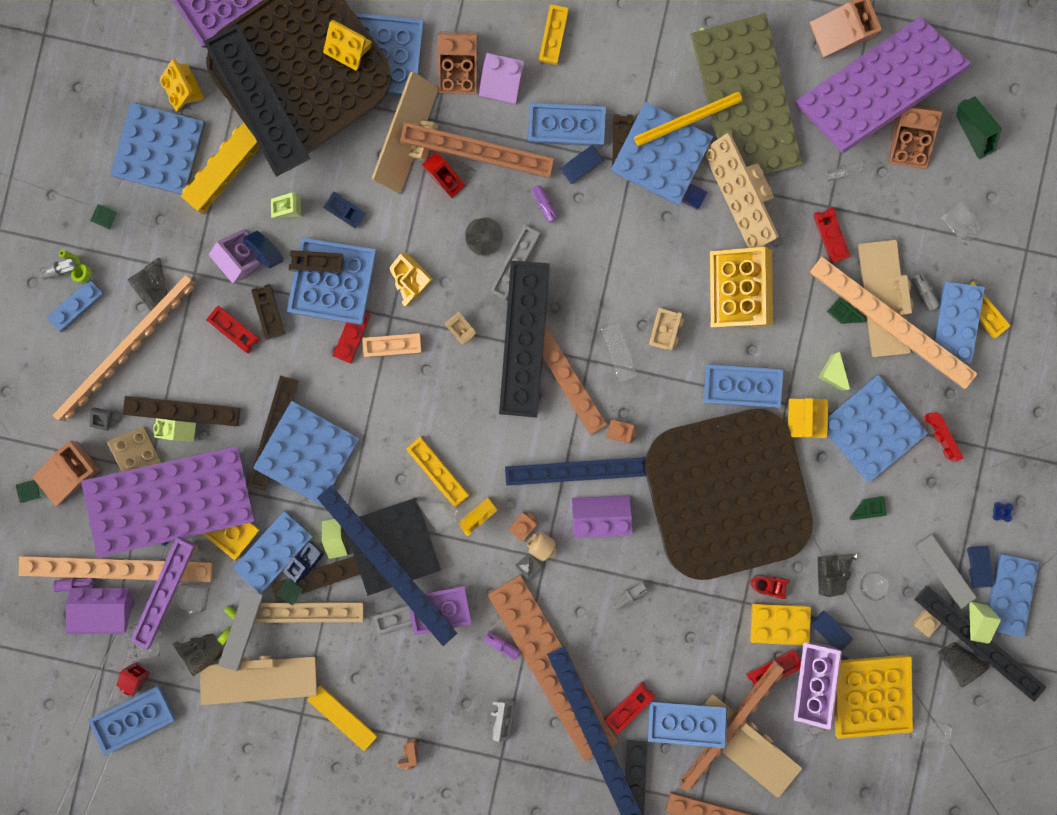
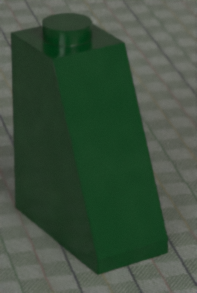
M976 96L969 100H963L958 105L956 117L976 156L981 159L996 151L1002 128Z

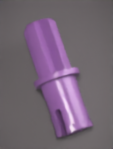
M537 185L532 188L531 191L539 204L538 208H541L547 222L550 223L552 220L557 219L558 215L550 203L552 200L548 199L542 186Z
M71 578L68 580H54L53 582L54 592L70 591L71 588L94 587L92 578Z
M490 630L483 640L497 649V652L500 651L513 660H516L520 654L519 649L506 642V639L503 640L493 634Z

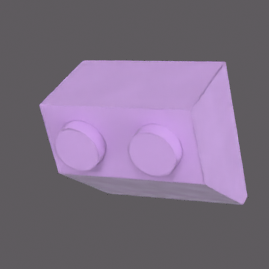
M486 53L479 97L516 105L524 71V61Z
M245 229L217 241L209 253L212 260L233 284L247 277L262 264L256 259L257 253L243 244V237L249 235Z

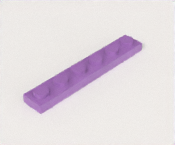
M180 536L175 539L130 640L131 642L146 650L151 648L194 552L195 544Z

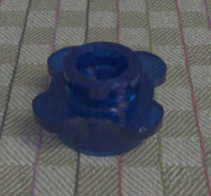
M996 502L993 508V519L995 521L1004 520L1005 522H1010L1012 520L1011 511L1013 510V505Z

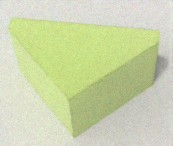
M292 192L271 199V218L301 217V198L296 193Z
M838 352L831 354L818 378L844 391L849 390L850 387L841 354Z
M335 519L322 521V543L328 559L347 556L348 552L343 528Z
M970 602L971 641L988 644L991 642L1001 619L989 605Z

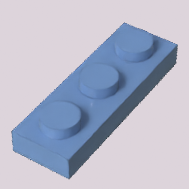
M90 279L48 315L47 318L58 331L63 332L98 301L104 293Z

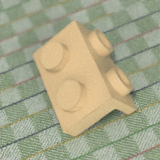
M658 308L648 345L671 351L673 347L676 348L679 337L676 336L677 330L682 328L684 318H681L682 313Z

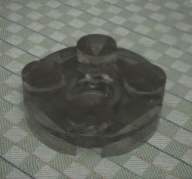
M485 217L475 219L468 225L465 232V240L468 248L474 254L487 257L500 249L503 243V233L501 226L495 220ZM487 232L489 240L480 241L481 237L479 234Z

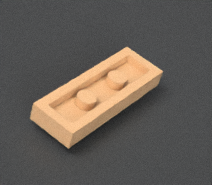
M420 333L362 338L365 358L422 353Z

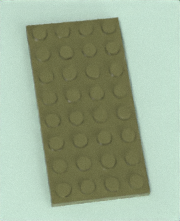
M764 13L691 33L707 103H713L736 92H740L743 99L742 102L711 115L716 140L726 133H731L746 167L758 163L764 175L802 165L767 14Z

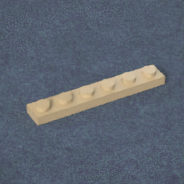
M262 602L255 623L364 622V602Z

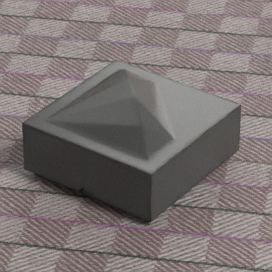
M93 407L90 410L89 427L108 431L111 427L112 411Z
M530 553L515 564L527 580L542 568L540 563Z

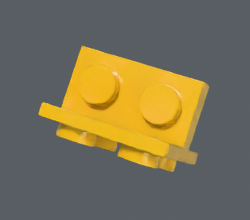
M331 20L323 52L350 68L357 70L361 57L370 49L372 41Z
M172 59L160 77L162 87L165 88L169 101L175 111H180L184 104L201 101L204 96L188 64L179 65L176 59Z
M813 398L789 399L788 428L790 429L791 437L827 438L828 400Z

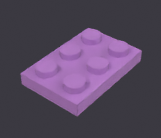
M465 585L424 593L453 628L472 625ZM409 607L414 635L430 633L428 628Z

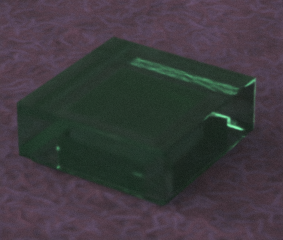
M98 204L90 221L110 230L117 212Z
M35 480L15 485L20 503L41 498L38 484Z
M287 578L276 595L293 606L304 588Z

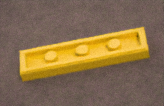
M419 437L406 448L454 508L469 496L467 491L422 437Z
M321 684L317 688V696H310L307 699L310 704L363 751L378 736Z

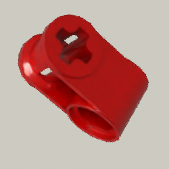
M755 575L750 581V586L760 594L787 599L785 594L790 580ZM760 580L765 582L762 589L757 588V583Z

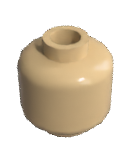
M542 532L533 534L527 543L529 553L541 561L553 558L557 551L555 540Z

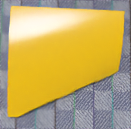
M408 253L400 254L390 266L391 274L396 280L395 285L402 294L404 300L402 304L405 307L418 297L433 280Z
M489 497L478 504L458 521L465 535L468 537L474 529L483 524L498 508Z

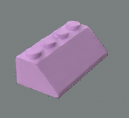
M818 642L804 643L794 713L795 721L832 730L842 656L841 650Z

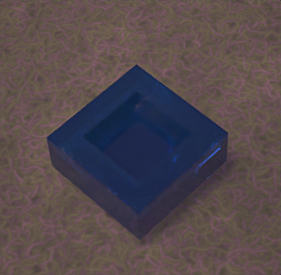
M690 184L681 202L698 210L708 192Z

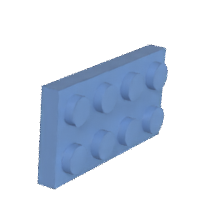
M530 103L528 142L604 146L606 107Z
M944 282L934 341L960 361L972 363L985 287Z
M706 365L703 403L781 408L783 370Z
M284 511L238 561L233 569L262 594L285 569L292 557L296 556L314 536L288 512Z
M998 554L988 603L990 608L1001 619L996 632L1024 638L1039 562Z
M158 685L89 719L88 722L104 755L175 721L176 718L161 686Z
M650 702L648 742L726 748L728 708Z

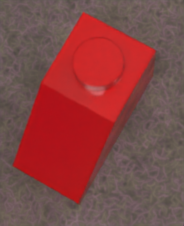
M436 152L422 164L432 179L451 198L466 186L447 161Z
M133 663L122 669L116 686L125 695L133 696L139 692L151 673L137 663Z

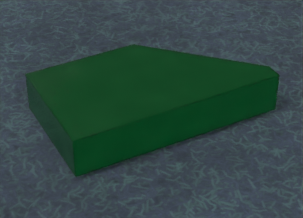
M839 297L826 311L840 324L864 323L867 320L842 297Z
M884 497L863 499L849 517L850 520L887 516Z

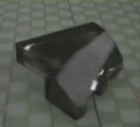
M160 258L152 261L143 270L127 280L150 311L168 294Z
M835 554L817 557L819 595L826 597L844 595L847 581L852 573L849 569L852 560L857 559V554Z
M213 633L204 635L201 638H190V641L181 644L178 641L173 643L177 653L193 676L221 658L224 650Z
M955 642L938 651L944 664L950 669L962 688L973 682L990 668L988 663Z

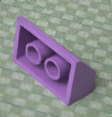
M629 496L572 498L574 538L632 536V515Z
M71 588L66 602V633L125 634L134 604L129 588Z

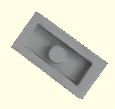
M495 701L493 705L498 706V711L491 712L492 716L497 717L493 726L492 740L497 742L506 741L510 737L515 701Z

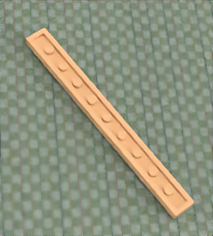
M823 257L818 260L809 272L961 388L966 389L978 374Z
M185 275L53 416L58 421L70 420L75 415V410L89 400L88 396L101 388V383L105 378H110L115 373L114 369L128 359L127 355L132 350L135 351L140 347L142 339L145 336H150L155 330L154 327L167 318V313L181 303L180 299L193 291L196 282L191 277Z
M20 556L19 576L158 580L166 560ZM189 561L181 581L211 582L213 562Z

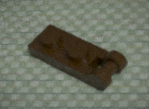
M614 114L612 166L633 126V114H627V116ZM619 124H626V129H619Z
M290 251L292 260L291 264H289V271L342 274L344 260L342 253ZM304 258L303 264H299V259Z
M271 284L264 285V288L251 289L265 339L270 340L286 335ZM267 295V300L261 301V296Z

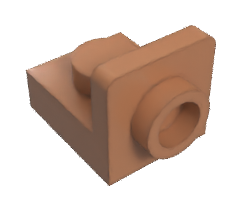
M611 419L606 438L630 443V440L634 441L636 429H633V424Z
M522 512L508 530L523 542L537 526L535 522L537 519L529 512L527 514Z
M409 738L406 745H404V756L408 758L400 759L397 763L398 768L403 767V770H410L417 766L419 757L416 738Z

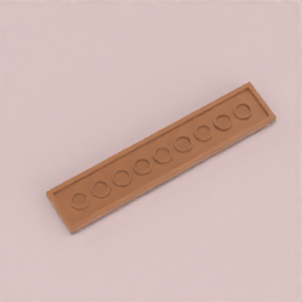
M519 575L487 595L586 762L594 756L547 656V653L562 647V644L522 576ZM578 673L610 745L613 746L618 743V740L610 726L604 721L603 714Z

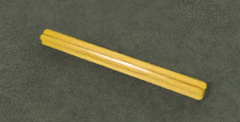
M736 92L634 137L637 146H641L742 102V96L740 92Z

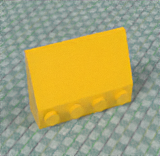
M756 247L710 251L712 328L773 326V267L771 249Z

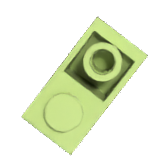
M156 418V423L153 427L154 437L194 442L196 423Z

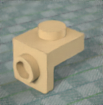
M459 311L444 323L462 345L469 343L477 333Z

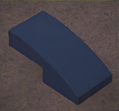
M591 145L561 167L560 170L570 184H573L604 160L596 148Z
M334 191L323 206L328 212L356 229L366 214Z
M259 231L243 237V244L256 252V259L269 269L283 262L284 258L277 248Z
M308 541L299 556H293L283 572L294 583H298L316 566L325 553L314 542Z
M969 547L967 553L971 567L969 575L972 588L992 587L993 575L989 547Z
M824 610L811 622V625L833 647L841 651L853 640Z

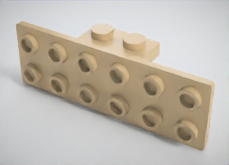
M410 72L372 176L373 181L398 194L402 192L413 159L426 161L430 152L429 149L400 143L404 122L435 130L439 126L435 122L427 121L439 88L415 72Z
M726 133L711 143L704 155L747 247H762L779 237L764 206V203L772 200L774 196L759 164L746 167L731 133Z
M889 240L859 244L858 251L863 288L906 319V315L912 313L914 305L909 294L911 282L907 275H901L897 241ZM867 317L871 355L873 358L908 354L911 352L910 348Z
M144 427L125 433L107 442L122 472L161 463Z
M259 656V660L252 661L251 657H244L239 671L218 666V664L200 666L201 705L317 696L315 657L276 660L271 659V656Z
M713 694L703 704V706L728 708L727 720L734 712ZM746 722L741 728H737L734 732V738L731 742L726 743V748H722V752L774 796L779 798L802 768L773 744L774 740L766 733L763 735L757 731L759 728L753 722Z

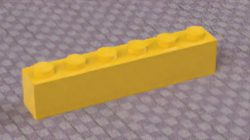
M244 122L233 130L231 138L221 144L219 152L209 158L207 166L203 170L198 171L195 175V180L185 186L182 191L181 197L201 214L205 213L260 148L255 137Z

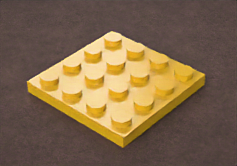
M910 655L841 660L835 701V736L838 739L913 732L912 657Z

